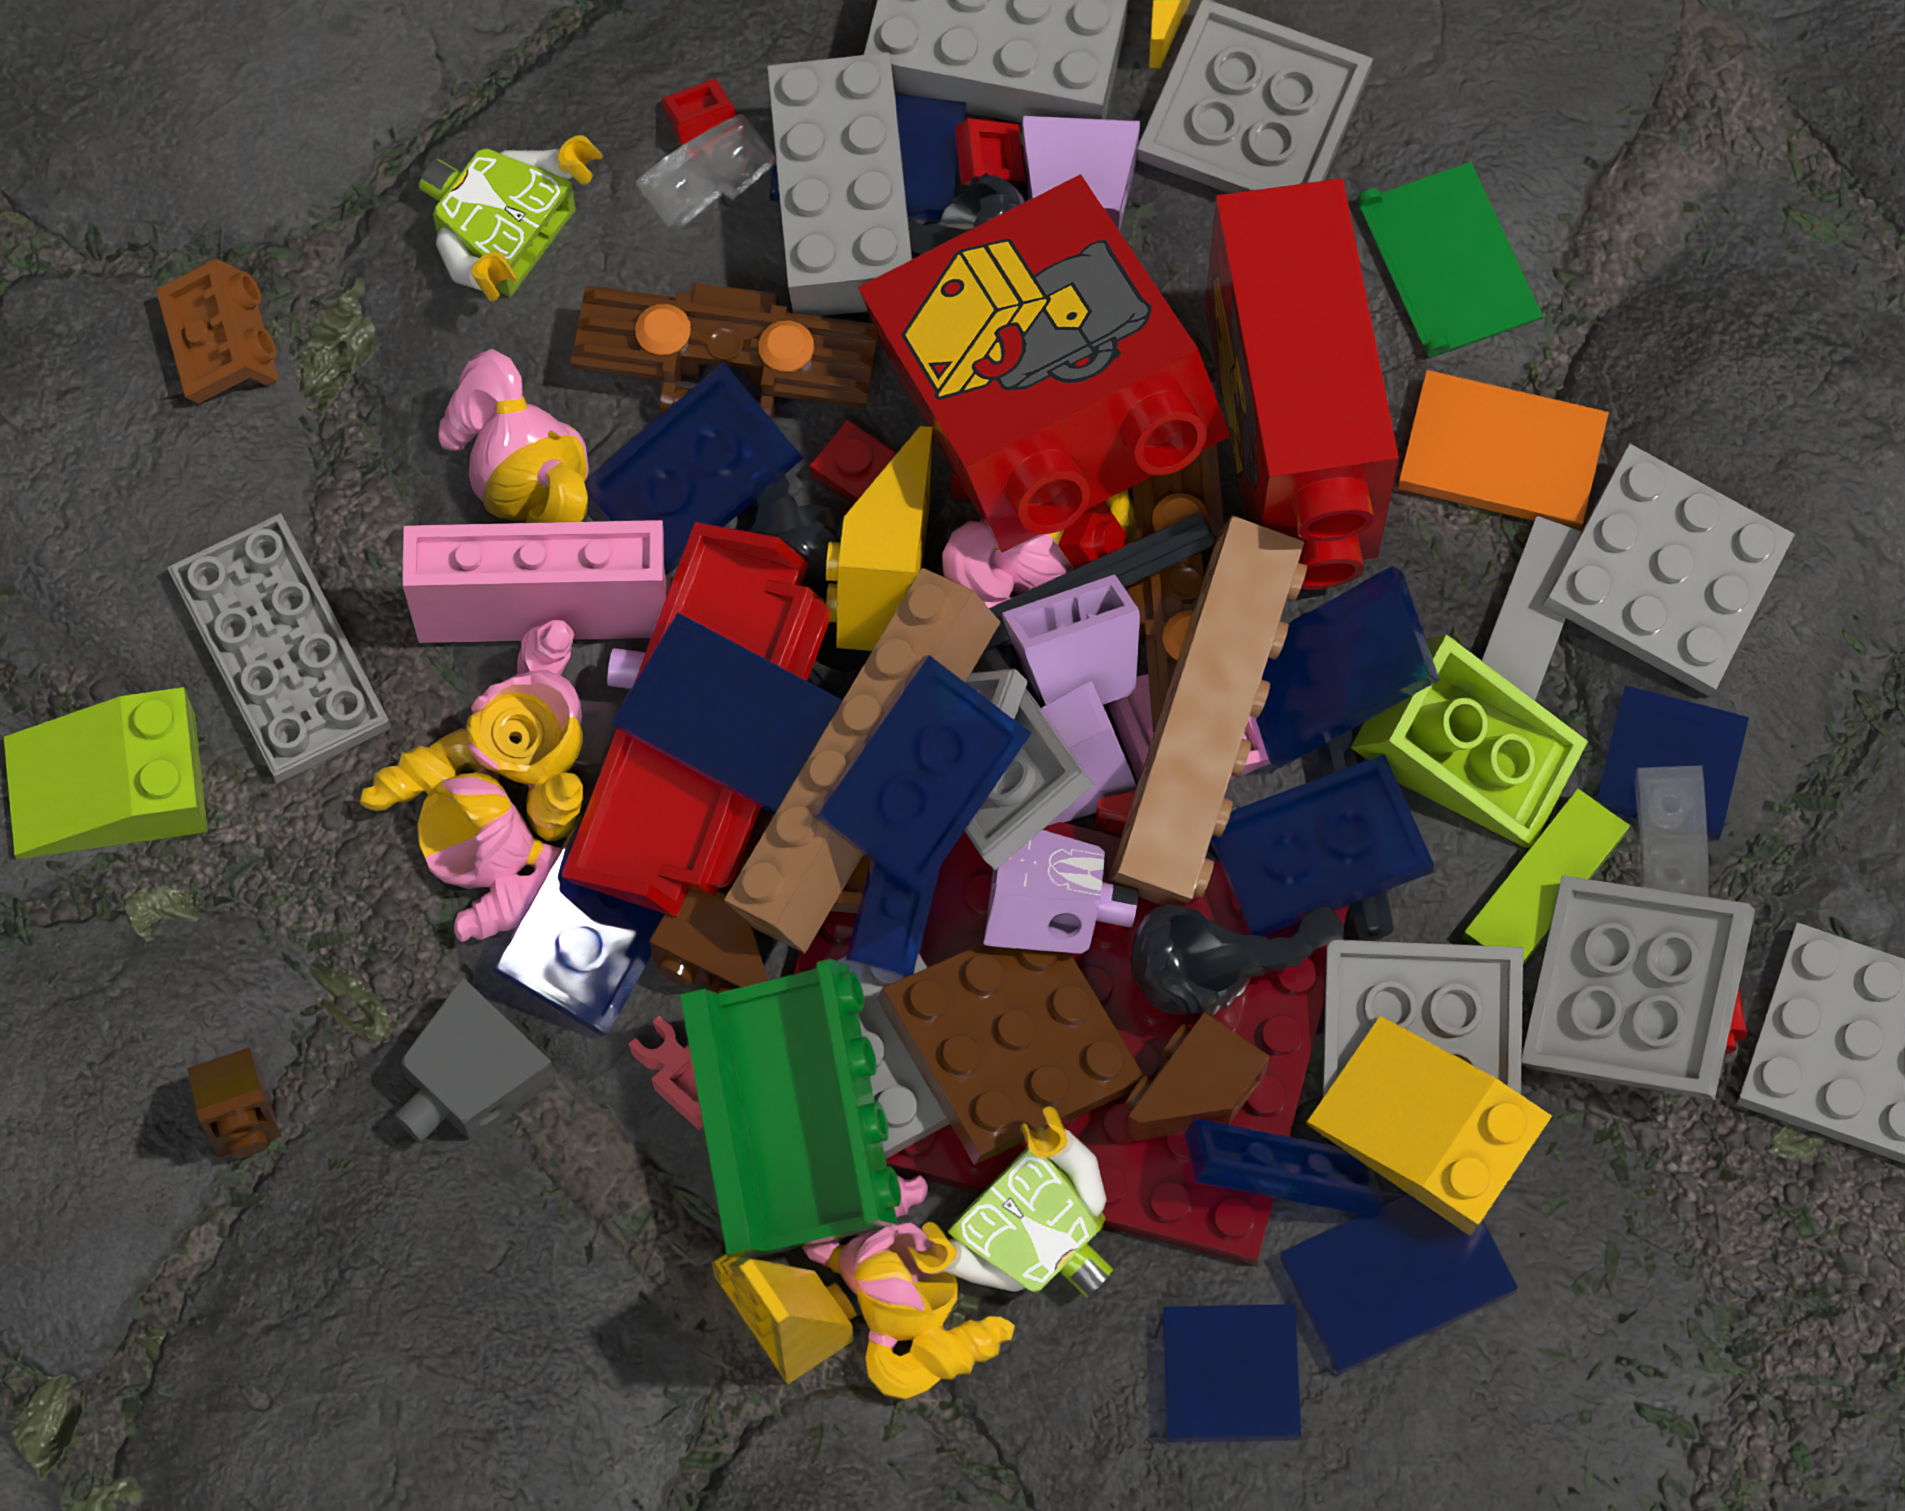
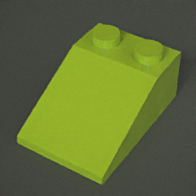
M1446 634L1407 643L1351 748L1399 784L1525 848H1531L1544 827L1588 741Z
M184 687L119 696L4 736L14 855L17 860L208 832L196 717Z

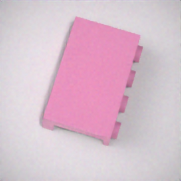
M662 520L404 526L403 589L419 643L521 641L531 628L543 625L551 620L566 622L574 632L575 637L573 640L651 638L654 623L659 619L671 587L670 577L665 575L664 528Z

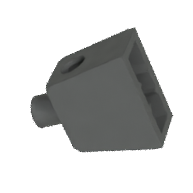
M463 979L403 1057L401 1065L405 1076L418 1091L393 1116L405 1131L419 1143L446 1118L467 1138H475L548 1088L556 1080L552 1062L467 980Z

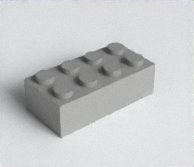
M877 0L864 55L890 52L896 100L1023 124V116L1105 120L1125 35L1127 0Z
M890 52L768 65L788 287L793 313L821 317L867 312L868 310L858 287L912 260Z

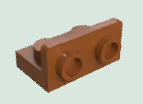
M215 258L156 289L185 398L200 404L248 378L266 386L279 380L274 363V358L277 354L276 346L264 327L259 309V304L262 300L261 292L250 274Z

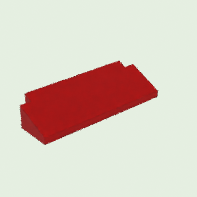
M698 522L694 523L666 597V602L663 605L563 870L562 877L569 882L678 918L689 888L716 897L719 888L728 886L734 880L775 770V760L769 754V750L774 737L785 733L792 724L831 618L830 608L824 603L825 601L809 587L801 586L809 563L779 537Z

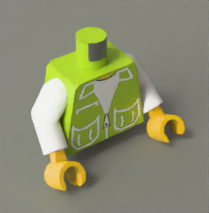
M582 135L574 136L568 139L560 149L505 150L498 153L488 148L477 151L462 172L440 159H435L429 164L421 177L419 189L439 201L433 213L438 235L436 246L454 282L482 290L489 301L494 302L500 297L497 289L502 294L511 298L576 210L572 183L566 179L573 177L579 184H589L593 174L585 165L592 160L600 161L603 158V155L587 137Z
M1050 1106L1042 1110L1049 1125L1044 1131L1035 1132L1030 1130L1027 1124L1021 1125L1027 1147L955 1219L948 1231L955 1239L948 1240L940 1227L935 1223L927 1222L922 1226V1231L934 1244L925 1251L915 1250L911 1246L907 1248L909 1255L919 1269L929 1274L945 1271L972 1283L1012 1292L1027 1288L1035 1293H1038L1058 1272H1061L1086 1298L1107 1279L1114 1269L1087 1244L1101 1229L1105 1221L1102 1210L1107 1199L1097 1159L1070 1131L1064 1129L1056 1109Z

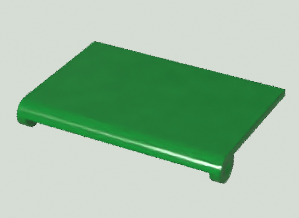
M1472 162L1382 193L1377 188L1369 189L1357 197L1359 207L1428 357H1436L1543 319V315Z

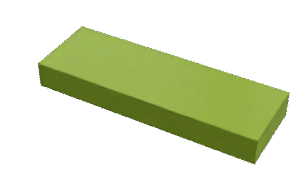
M1577 789L1465 930L1462 939L1475 946L1523 947L1524 965L1550 932L1562 876L1591 880L1625 837L1630 825L1583 791Z

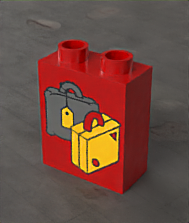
M1081 174L858 287L897 378L925 425L933 427L932 436L1002 553L1039 534H1051L1066 529L1074 524L1091 507L1154 475H1167L1185 468L1197 458L1201 451L1230 437L1197 346Z
M1343 178L1216 195L1204 306L1227 429L1230 434L1229 440L1244 520L1304 541L1298 562L1307 565V570L1301 589L1320 590L1340 586L1358 578L1364 572L1363 560L1374 559L1379 556L1399 460Z

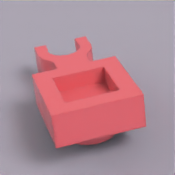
M659 1016L653 1021L656 1033L665 1040L664 1043L656 1049H647L634 1038L629 1043L632 1055L645 1067L652 1070H660L651 1078L655 1091L700 1130L703 1127V1120L689 1045L683 1048L678 1043L674 1029Z

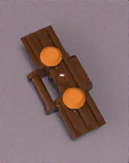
M692 282L689 294L676 292V297L585 285L570 364L571 368L663 381L660 398V416L673 417L675 411L757 422L758 429L771 431L778 397L866 408L878 333L872 323L787 312V307L780 306V299L776 293ZM712 364L747 370L749 384H755V387H760L762 395L761 398L684 388L680 387V384L684 377H700L702 365Z
M1217 444L1201 451L1197 458L1185 468L1167 475H1154L1132 487L1136 540L1195 513H1201L1209 523L1214 540L1216 541L1218 532L1225 525ZM1213 547L1125 587V590L1139 609V636H1145L1153 732H1155L1204 579L1202 561L1210 560Z

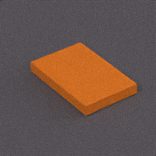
M1426 370L1398 489L1535 521L1536 517L1539 516L1581 531L1609 412Z

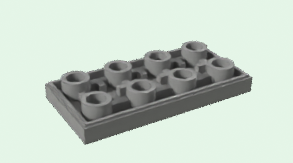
M281 513L167 567L276 784L391 729L389 719Z

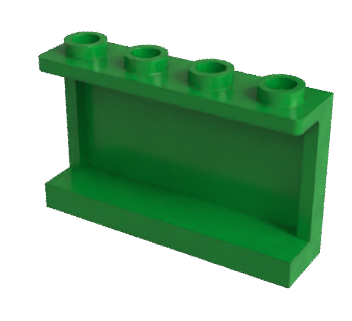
M828 959L817 962V969L721 993L701 989L681 994L680 999L727 1255L752 1259L898 1225L895 1207L901 1204V1190L895 1171L892 1167H887L882 1142L888 1140L889 1127L880 1102L874 1101L870 1076L876 1074L877 1065L870 1040L867 1037H862L858 1012L864 1009V994L856 973L850 972L849 966Z

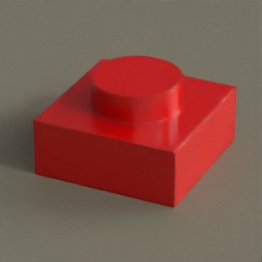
M967 118L954 127L962 185H970L972 178L982 177L985 173L989 175L997 174L1014 187H1018L1025 182L1018 124Z
M846 420L810 465V476L854 505L897 453Z
M1105 501L1086 510L1074 524L1064 529L1058 547L1075 569L1123 547L1127 533Z

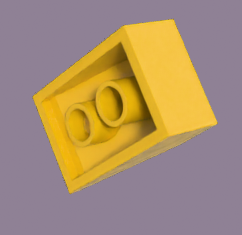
M919 426L844 516L841 543L829 542L826 580L837 581V584H828L826 605L831 611L829 622H837L836 648L873 651L921 568H923L930 511L933 427Z
M1380 1015L1306 1124L1471 1236L1552 1116L1497 1078Z

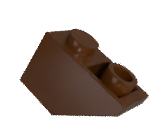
M689 888L678 918L664 914L649 941L653 961L658 963L657 970L666 978L682 986L690 987L694 981L715 993H721L768 981L751 925L724 901L727 895L717 891L716 897Z
M1204 1012L1193 1028L1184 1023L1172 1036L1162 1054L1169 1061L1154 1080L1145 1075L1128 1097L1124 1107L1131 1113L1128 1116L1126 1133L1138 1141L1229 1126L1266 1076L1270 1056Z
M250 1047L187 1068L200 1123L219 1157L228 1154L232 1158L249 1157L265 1150L269 1146L268 1141L281 1137L259 1064Z

